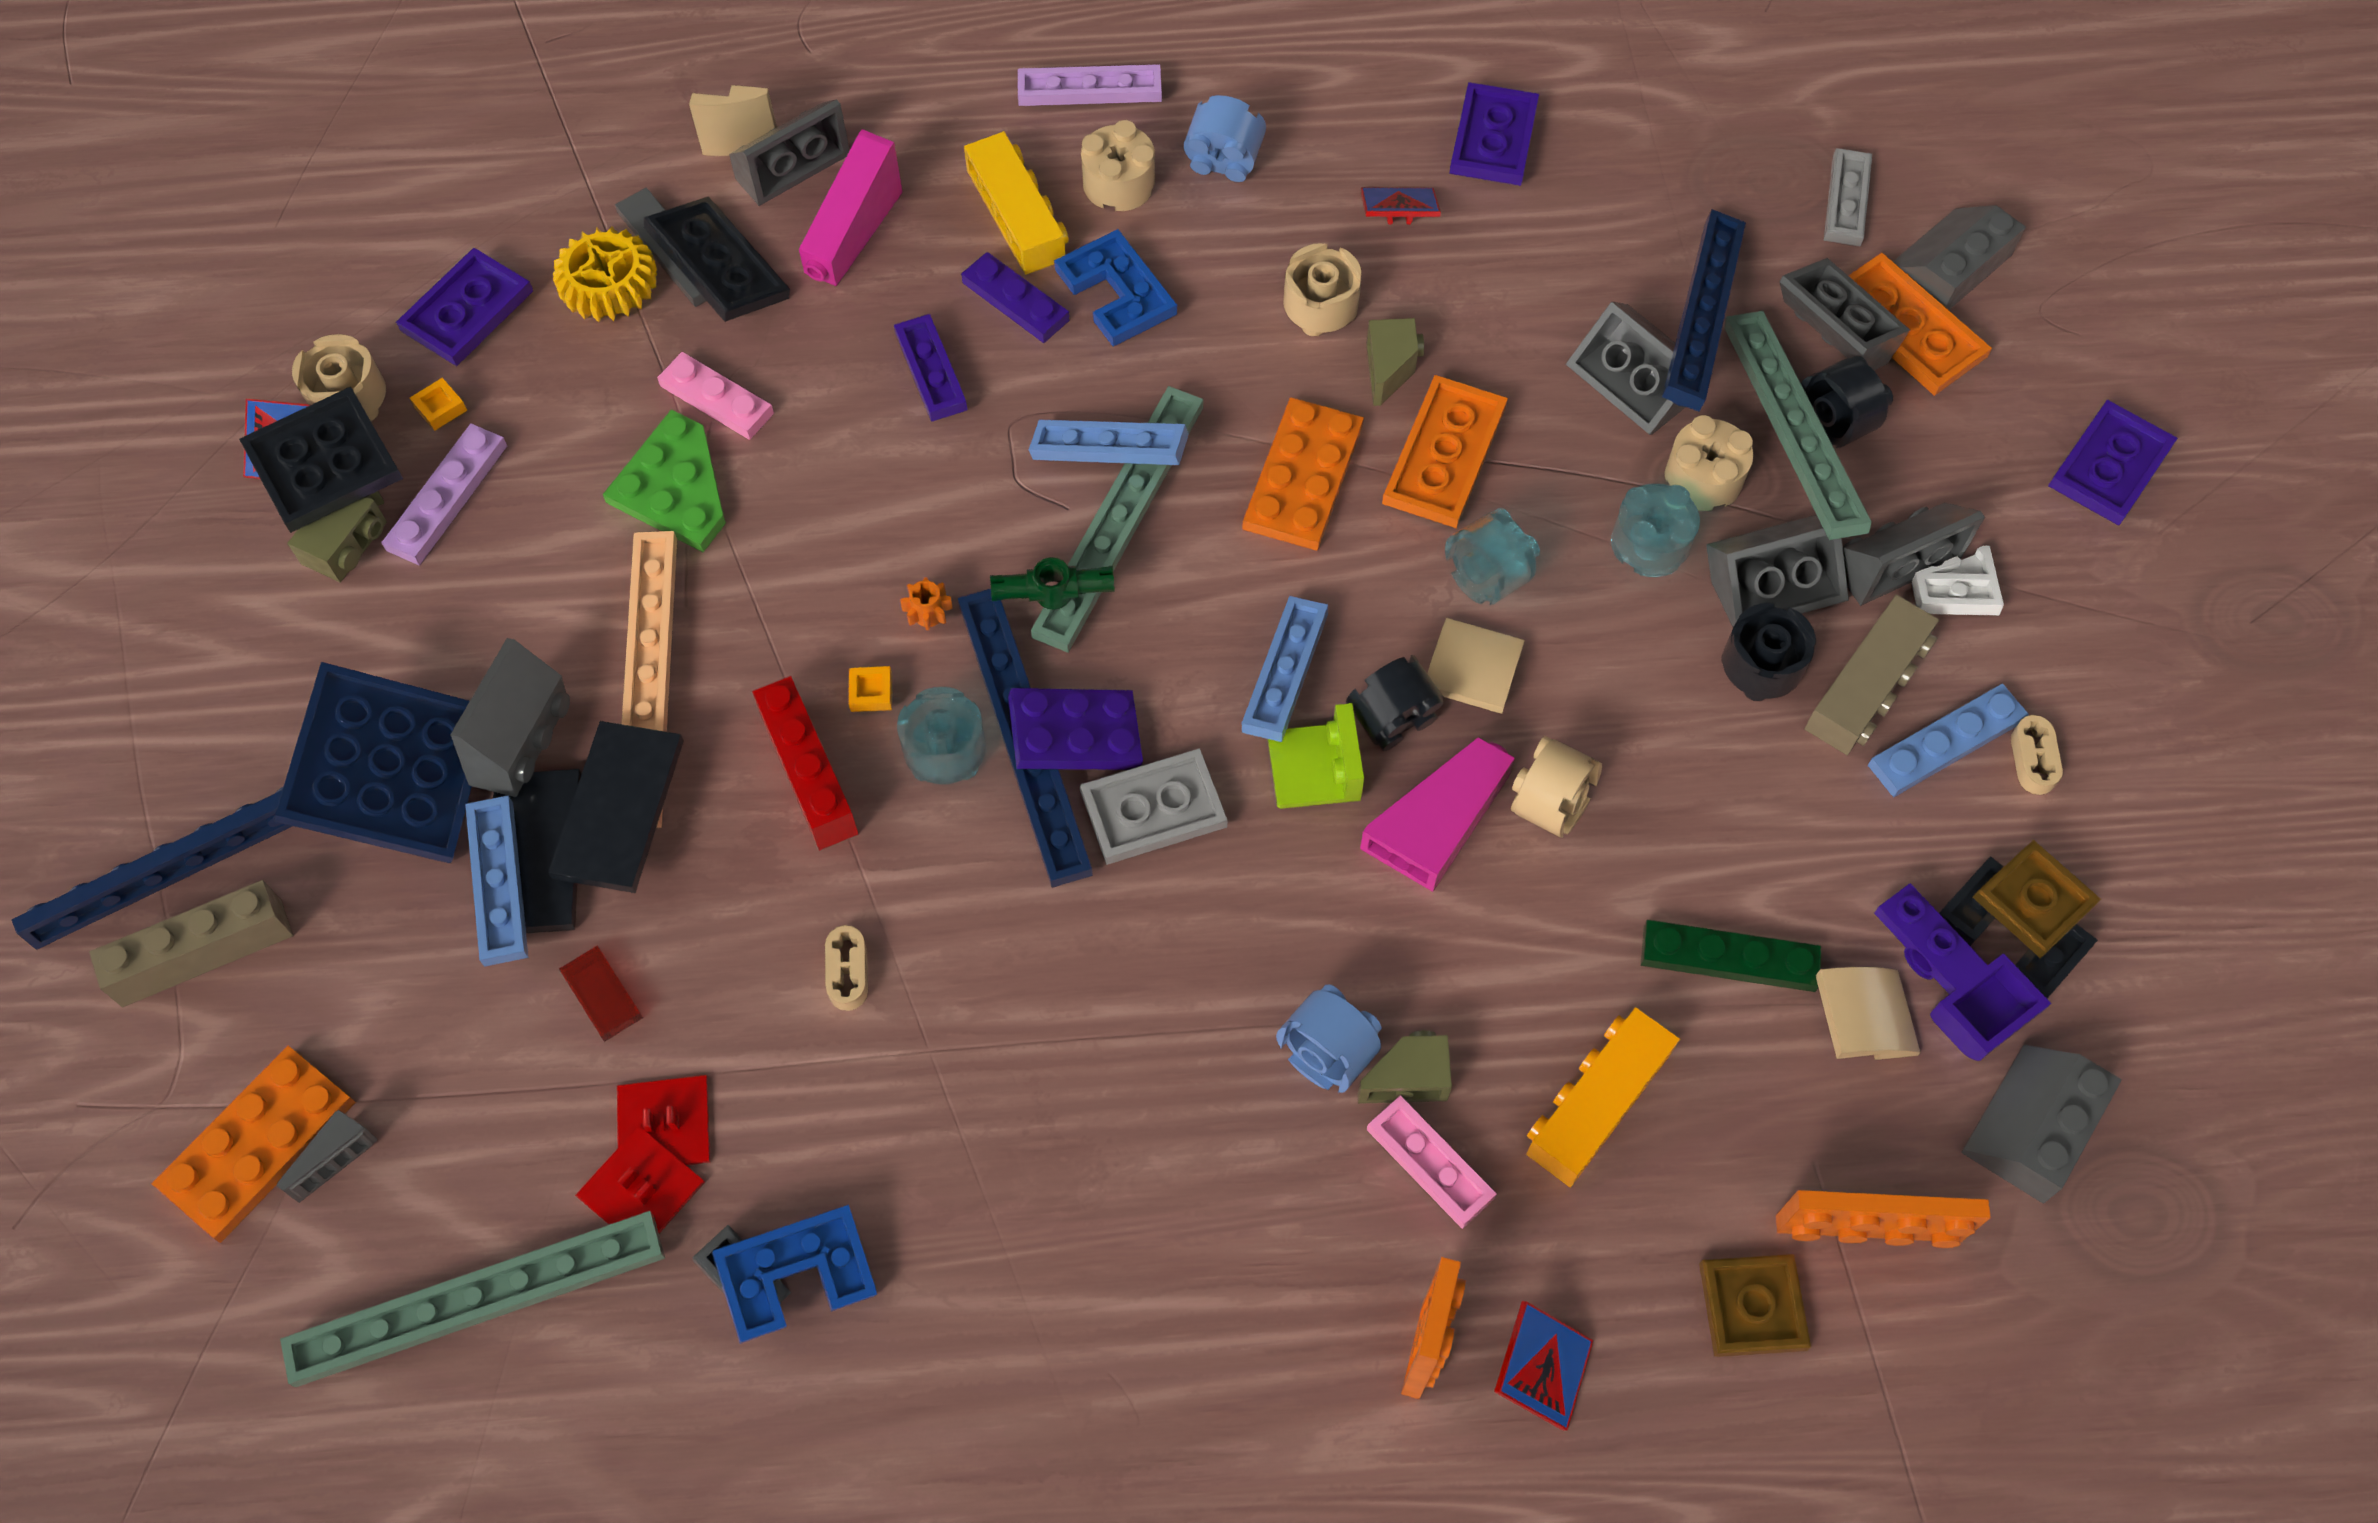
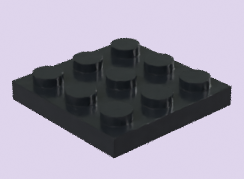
M351 386L239 439L290 533L403 479Z

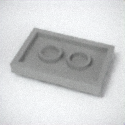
M1200 748L1080 785V792L1106 865L1227 828L1228 820Z

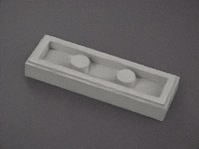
M1836 148L1832 160L1823 241L1861 246L1865 231L1872 154Z

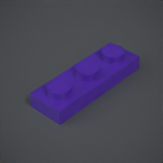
M989 252L983 254L961 273L964 285L1042 343H1045L1070 321L1068 310Z
M927 314L895 324L896 337L931 422L967 411L966 399L931 315Z

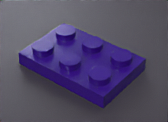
M1468 82L1449 174L1521 186L1539 94Z
M473 248L402 315L396 323L402 333L453 365L458 366L534 290L530 281L476 248Z
M2106 400L2048 486L2119 526L2178 438L2117 404Z
M1011 688L1008 699L1016 769L1130 770L1142 765L1143 757L1133 690Z

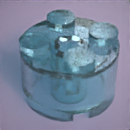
M1646 484L1628 490L1621 503L1611 535L1612 550L1622 564L1625 561L1634 567L1633 572L1647 577L1666 576L1679 568L1691 551L1700 525L1698 509L1690 498L1688 490L1680 485L1669 486L1665 484Z
M1503 508L1488 512L1457 531L1447 539L1445 544L1446 560L1453 559L1457 569L1451 573L1455 582L1470 599L1479 604L1489 601V605H1494L1530 582L1536 573V557L1540 555L1537 541L1532 536L1525 535L1522 529L1512 520L1509 512Z
M933 687L918 693L916 699L907 707L905 705L900 711L897 721L898 736L905 762L916 779L933 784H952L961 780L971 779L976 775L978 767L985 756L986 740L981 713L974 701L972 703L964 696V693L957 689Z

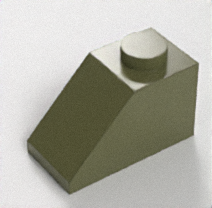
M1415 318L1369 320L1366 346L1373 406H1381L1415 373L1417 357H1423L1424 337L1422 333L1417 334Z
M1422 1030L1412 1032L1409 1036H1403L1360 1081L1358 1104L1392 1103L1400 1095L1407 1102L1447 1101L1452 1088L1448 1035L1436 1036V1033L1433 1031Z

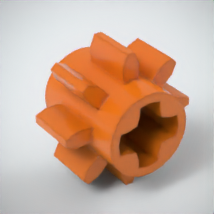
M924 577L923 581H919L914 585L908 584L909 597L901 598L900 602L902 611L908 612L909 625L918 623L925 627L926 631H929L930 627L939 623L945 624L946 617L944 611L953 609L951 597L946 595L945 584L941 582L936 585L934 582L929 581L927 577Z

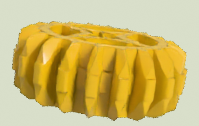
M613 226L607 232H602L596 227L594 234L587 235L582 231L580 240L569 239V248L559 249L560 258L554 260L555 271L553 272L556 290L560 299L566 303L571 312H578L583 319L593 315V318L599 323L604 316H609L613 321L616 315L624 313L629 317L632 307L642 309V300L651 299V289L656 288L657 266L655 260H653L651 250L647 245H644L639 235L632 236L627 229L618 233Z

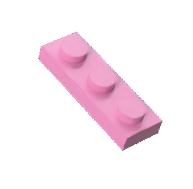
M681 352L657 377L660 387L749 440L774 414L770 403L684 352Z
M1401 1095L1368 1124L1367 1131L1462 1229L1495 1199L1497 1194Z

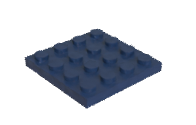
M321 662L275 812L274 822L451 864L466 811L465 804L468 803L472 786L468 785L451 733L470 701Z

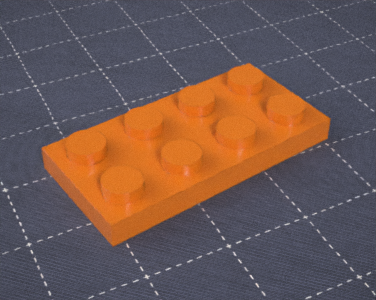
M1882 252L1848 275L1910 329L1892 356V359L1934 396L1988 358L1992 348Z
M1434 375L1383 494L1382 504L1457 529L1506 409L1508 398Z
M1290 397L1244 516L1242 530L1318 551L1363 428L1364 417Z
M288 1045L151 1184L213 1239L221 1243L277 1185L278 1181L335 1111L339 1110L345 1114L356 1102Z
M1798 1190L1776 1214L1777 1233L1792 1234V1239L1798 1241H1814L1820 1239L1821 1235L1838 1236V1240L1843 1243H1862L1867 1241V1238H1883L1886 1244L1893 1246L1910 1245L1914 1243V1240L1931 1241L1933 1247L1953 1248L1960 1246L1961 1242L1974 1234L1991 1216L1988 1199Z
M1441 1257L1422 1303L1401 1391L1402 1395L1420 1399L1425 1387H1434L1435 1380L1438 1379L1440 1370L1443 1369L1445 1360L1449 1357L1455 1328L1450 1326L1451 1322L1455 1319L1457 1309L1459 1310L1466 1285V1280L1457 1278L1461 1264L1459 1261Z

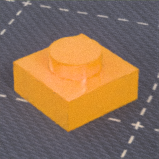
M443 377L409 398L414 408L434 431L468 411L462 399Z
M890 666L849 668L848 704L850 712L892 710V671Z

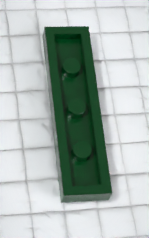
M1646 920L1643 929L1641 966L1816 992L1819 988L1816 974L1821 966V946Z

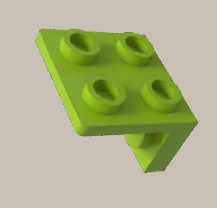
M1352 703L1335 705L1334 720L1327 721V725L1289 728L1286 730L1282 742L1267 739L1278 808L1361 801L1364 774Z

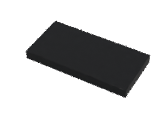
M709 196L644 217V228L724 322L789 299L790 288Z
M604 721L599 722L549 870V875L552 879L636 893L684 742L681 734Z
M579 769L533 772L529 782H524L516 797L493 792V798L509 796L513 802L526 933L575 930L577 883L552 879L549 875V870L582 775Z

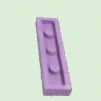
M1160 64L1018 69L1019 106L1162 102Z
M470 423L381 542L385 550L420 566L506 449L507 444L504 437Z

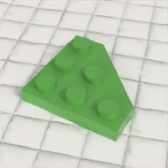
M671 409L603 493L605 502L660 531H674L677 540L701 552L706 550L726 524L704 426Z

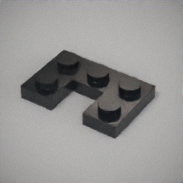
M1991 856L1939 912L1969 946L1996 919L1973 898L1977 891L2004 867ZM2076 924L2041 958L2029 949L2015 966L2048 999L2098 940Z

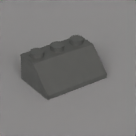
M837 99L820 103L729 154L735 179L758 206L847 157L850 150L841 104Z
M1997 205L1955 208L1893 262L1945 308L1950 310L2012 256L2026 226Z
M1828 258L1785 274L1779 281L1784 302L1794 310L1795 315L1799 319L1811 325L1821 334L1822 339L1826 343L1834 346L1845 357L1861 356L1873 370L1888 364L1910 331L1908 327Z
M1611 301L1566 365L1649 435H1653L1686 408L1662 398L1675 342L1630 305Z
M1944 502L1931 509L1928 507L1920 508L1907 520L1895 524V522L1887 523L1878 529L1874 535L1865 539L1857 537L1850 540L1842 547L1847 588L1860 606L1912 583L1915 573L1931 566H1940L1944 561L1956 556L1961 559L1985 516L1979 510Z
M1817 515L1706 544L1711 583L1732 627H1734L1739 616L1746 609L1761 603H1775L1774 607L1788 610L1790 607L1800 613H1805L1849 601L1842 539L1829 540Z
M507 638L453 729L451 737L468 785L516 797L524 782L527 783L531 779L539 754L550 745L553 729L559 718H563L567 714L570 696L566 693L562 676L514 639Z
M2023 1045L1961 1153L2044 1204L2065 1185L2122 1079L2080 1054Z

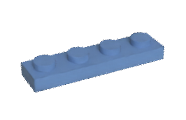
M1039 420L1028 450L1033 460L1180 465L1189 433L1185 424Z
M1289 596L1244 715L1242 733L1279 742L1283 741L1328 616V604Z
M2002 683L1876 755L1870 760L1868 767L1894 798L2015 728L2020 720L2029 716V714Z
M509 796L467 803L465 806L479 960L485 967L529 958L513 802Z

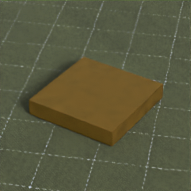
M2034 839L1973 896L1981 906L2039 958L2045 955L2101 900L2099 896Z
M1794 1254L1702 1260L1699 1263L1714 1357L1808 1351L1811 1348Z

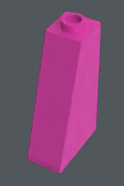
M863 129L857 135L799 247L804 273L812 279L825 281L837 286L902 194L895 143Z
M1479 737L1370 822L1363 831L1360 849L1433 892L1509 778L1515 758L1509 755L1499 744L1488 743Z

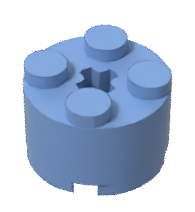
M1211 96L1207 103L1202 104V101L1198 103L1184 141V151L1191 160V169L1201 175H1207L1213 171L1225 174L1231 181L1243 182L1247 174L1254 167L1266 132L1264 118L1259 113L1256 118L1248 112L1250 105L1229 96Z
M1326 984L1321 990L1313 991L1277 1031L1276 1038L1281 1049L1287 1044L1293 1053L1288 1060L1304 1077L1326 1090H1329L1333 1084L1340 1086L1338 1093H1343L1379 1053L1381 1043L1378 1033L1382 1026L1375 1016L1367 1011L1360 1012L1346 1001L1339 989Z

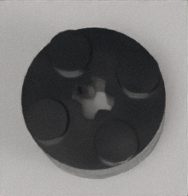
M1861 356L1843 359L1806 377L1801 382L1831 444L1836 445V448H1841L1879 429L1886 420L1888 406L1893 402V394L1889 386L1882 383L1876 372Z
M1761 603L1746 609L1735 623L1722 653L1721 661L1729 680L1739 690L1743 691L1748 699L1763 701L1764 699L1782 697L1793 691L1801 682L1813 658L1816 635L1810 622L1797 610L1790 607L1788 610L1774 607L1775 603Z
M1411 655L1409 663L1405 657H1401L1383 666L1365 679L1368 685L1366 690L1359 695L1357 690L1354 689L1346 699V704L1352 703L1354 716L1375 745H1379L1383 751H1387L1399 744L1404 738L1401 733L1415 726L1417 731H1420L1431 725L1438 718L1435 711L1444 704L1443 695L1414 655Z

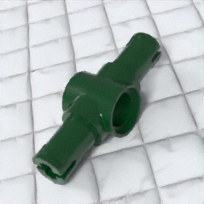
M1054 557L1042 559L1036 564L1034 569H1027L1025 574L990 575L992 601L1029 598V602L1037 601L1042 607L1052 610L1063 608L1071 598H1078V594L1115 592L1113 566L1076 570V566H1068L1063 560ZM1049 582H1059V584L1053 586L1046 585Z

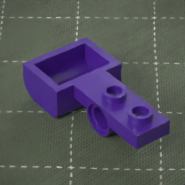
M1911 883L1881 904L1874 912L1906 947L1904 955L1913 971L1924 979L1931 980L1934 978L1948 992L1949 995L1938 1003L1930 1013V1016L1934 1023L1967 1057L1976 1061L1982 1060L2051 1005L2050 1001L2004 953L1987 965Z

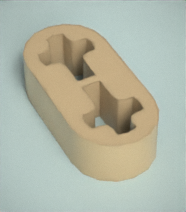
M2037 715L2026 716L2020 720L2011 734L2017 776L2021 786L2026 791L2032 794L2043 795L2052 791L2063 775L2056 733L2053 725L2047 719ZM2028 730L2032 731L2034 737L2041 738L2036 746L2033 737L2025 735ZM2037 764L2041 774H2048L2045 780L2041 779L2039 773L2032 772Z
M844 925L832 930L826 938L825 986L832 1004L838 1009L846 1011L858 1008L867 998L868 966L867 947L863 935L853 926ZM844 940H851L854 946L849 951V962H843L840 949H837L843 946ZM844 974H850L853 986L858 987L851 989L850 996L842 997L840 990H838L843 988Z

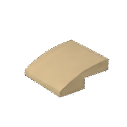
M731 85L729 96L692 93L689 106L703 155L729 156L730 153L736 151L741 146L777 128L768 88Z
M1446 618L1427 674L1443 697L1502 714L1525 640Z
M1845 967L1819 970L1816 974V980L1837 1059L1874 1055L1875 1060L1918 1056L1921 1053L1898 970L1878 967Z

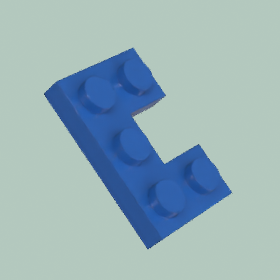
M1119 229L1054 260L1055 271L1073 295L1104 280H1107L1118 294L1119 299L1093 311L1094 323L1113 347L1177 315V304Z
M849 1205L712 1251L740 1344L787 1327L773 1283L777 1280L817 1267L831 1312L877 1295Z

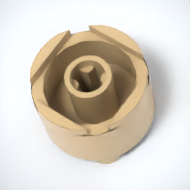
M1122 120L1115 125L1102 127L1083 138L1081 149L1083 189L1088 199L1101 208H1104L1103 204L1115 206V211H1128L1144 204L1151 196V190L1155 185V149L1150 138L1144 132L1137 129L1133 122L1128 120Z
M1322 243L1305 246L1293 254L1290 264L1286 269L1284 285L1285 311L1288 317L1309 336H1319L1322 333L1339 330L1355 320L1357 316L1361 287V267L1357 259L1349 251L1341 247L1337 251L1328 249V244Z
M342 334L324 336L313 341L315 346L305 353L302 350L296 356L292 367V377L307 404L312 405L351 386L370 421L378 416V408L381 406L386 394L385 380L368 349L359 344L357 339Z
M1706 415L1694 418L1692 423L1681 429L1676 436L1665 468L1666 482L1668 480L1672 488L1671 493L1683 505L1700 511L1713 510L1714 506L1726 504V507L1732 504L1738 498L1753 462V440L1750 434L1728 422L1712 419Z
M1544 736L1535 750L1534 759L1536 760L1530 770L1525 767L1522 768L1514 781L1512 790L1518 794L1512 803L1511 811L1521 818L1563 838V833L1569 834L1584 813L1591 799L1587 797L1590 787L1588 784L1597 786L1602 771V763L1556 739Z

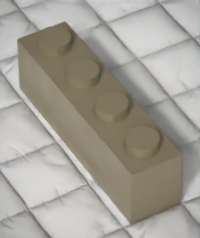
M1896 594L1815 708L1804 730L1847 756L1856 743L1864 747L1878 726L1871 722L1875 715L1878 713L1884 717L1898 697L1892 693L1897 684L1902 687L1907 685L1918 666L1912 663L1915 657L1918 655L1924 659L1938 639L1931 633L1939 619Z
M261 880L91 950L89 953L100 989L123 1008L293 937V933L282 900Z

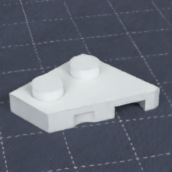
M1990 546L1977 548L1975 555L1963 560L1956 556L1944 561L1940 566H1931L1915 573L1912 580L1916 606L1929 614L1999 616L2004 606Z

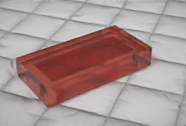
M598 945L559 968L604 1042L643 1018Z

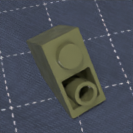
M364 498L298 529L287 544L301 565L341 583L347 573L357 566L361 555L371 542L380 536L387 521L375 500Z

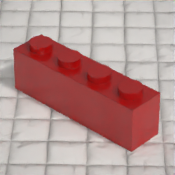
M792 676L752 691L761 718L819 851L859 835L851 809Z

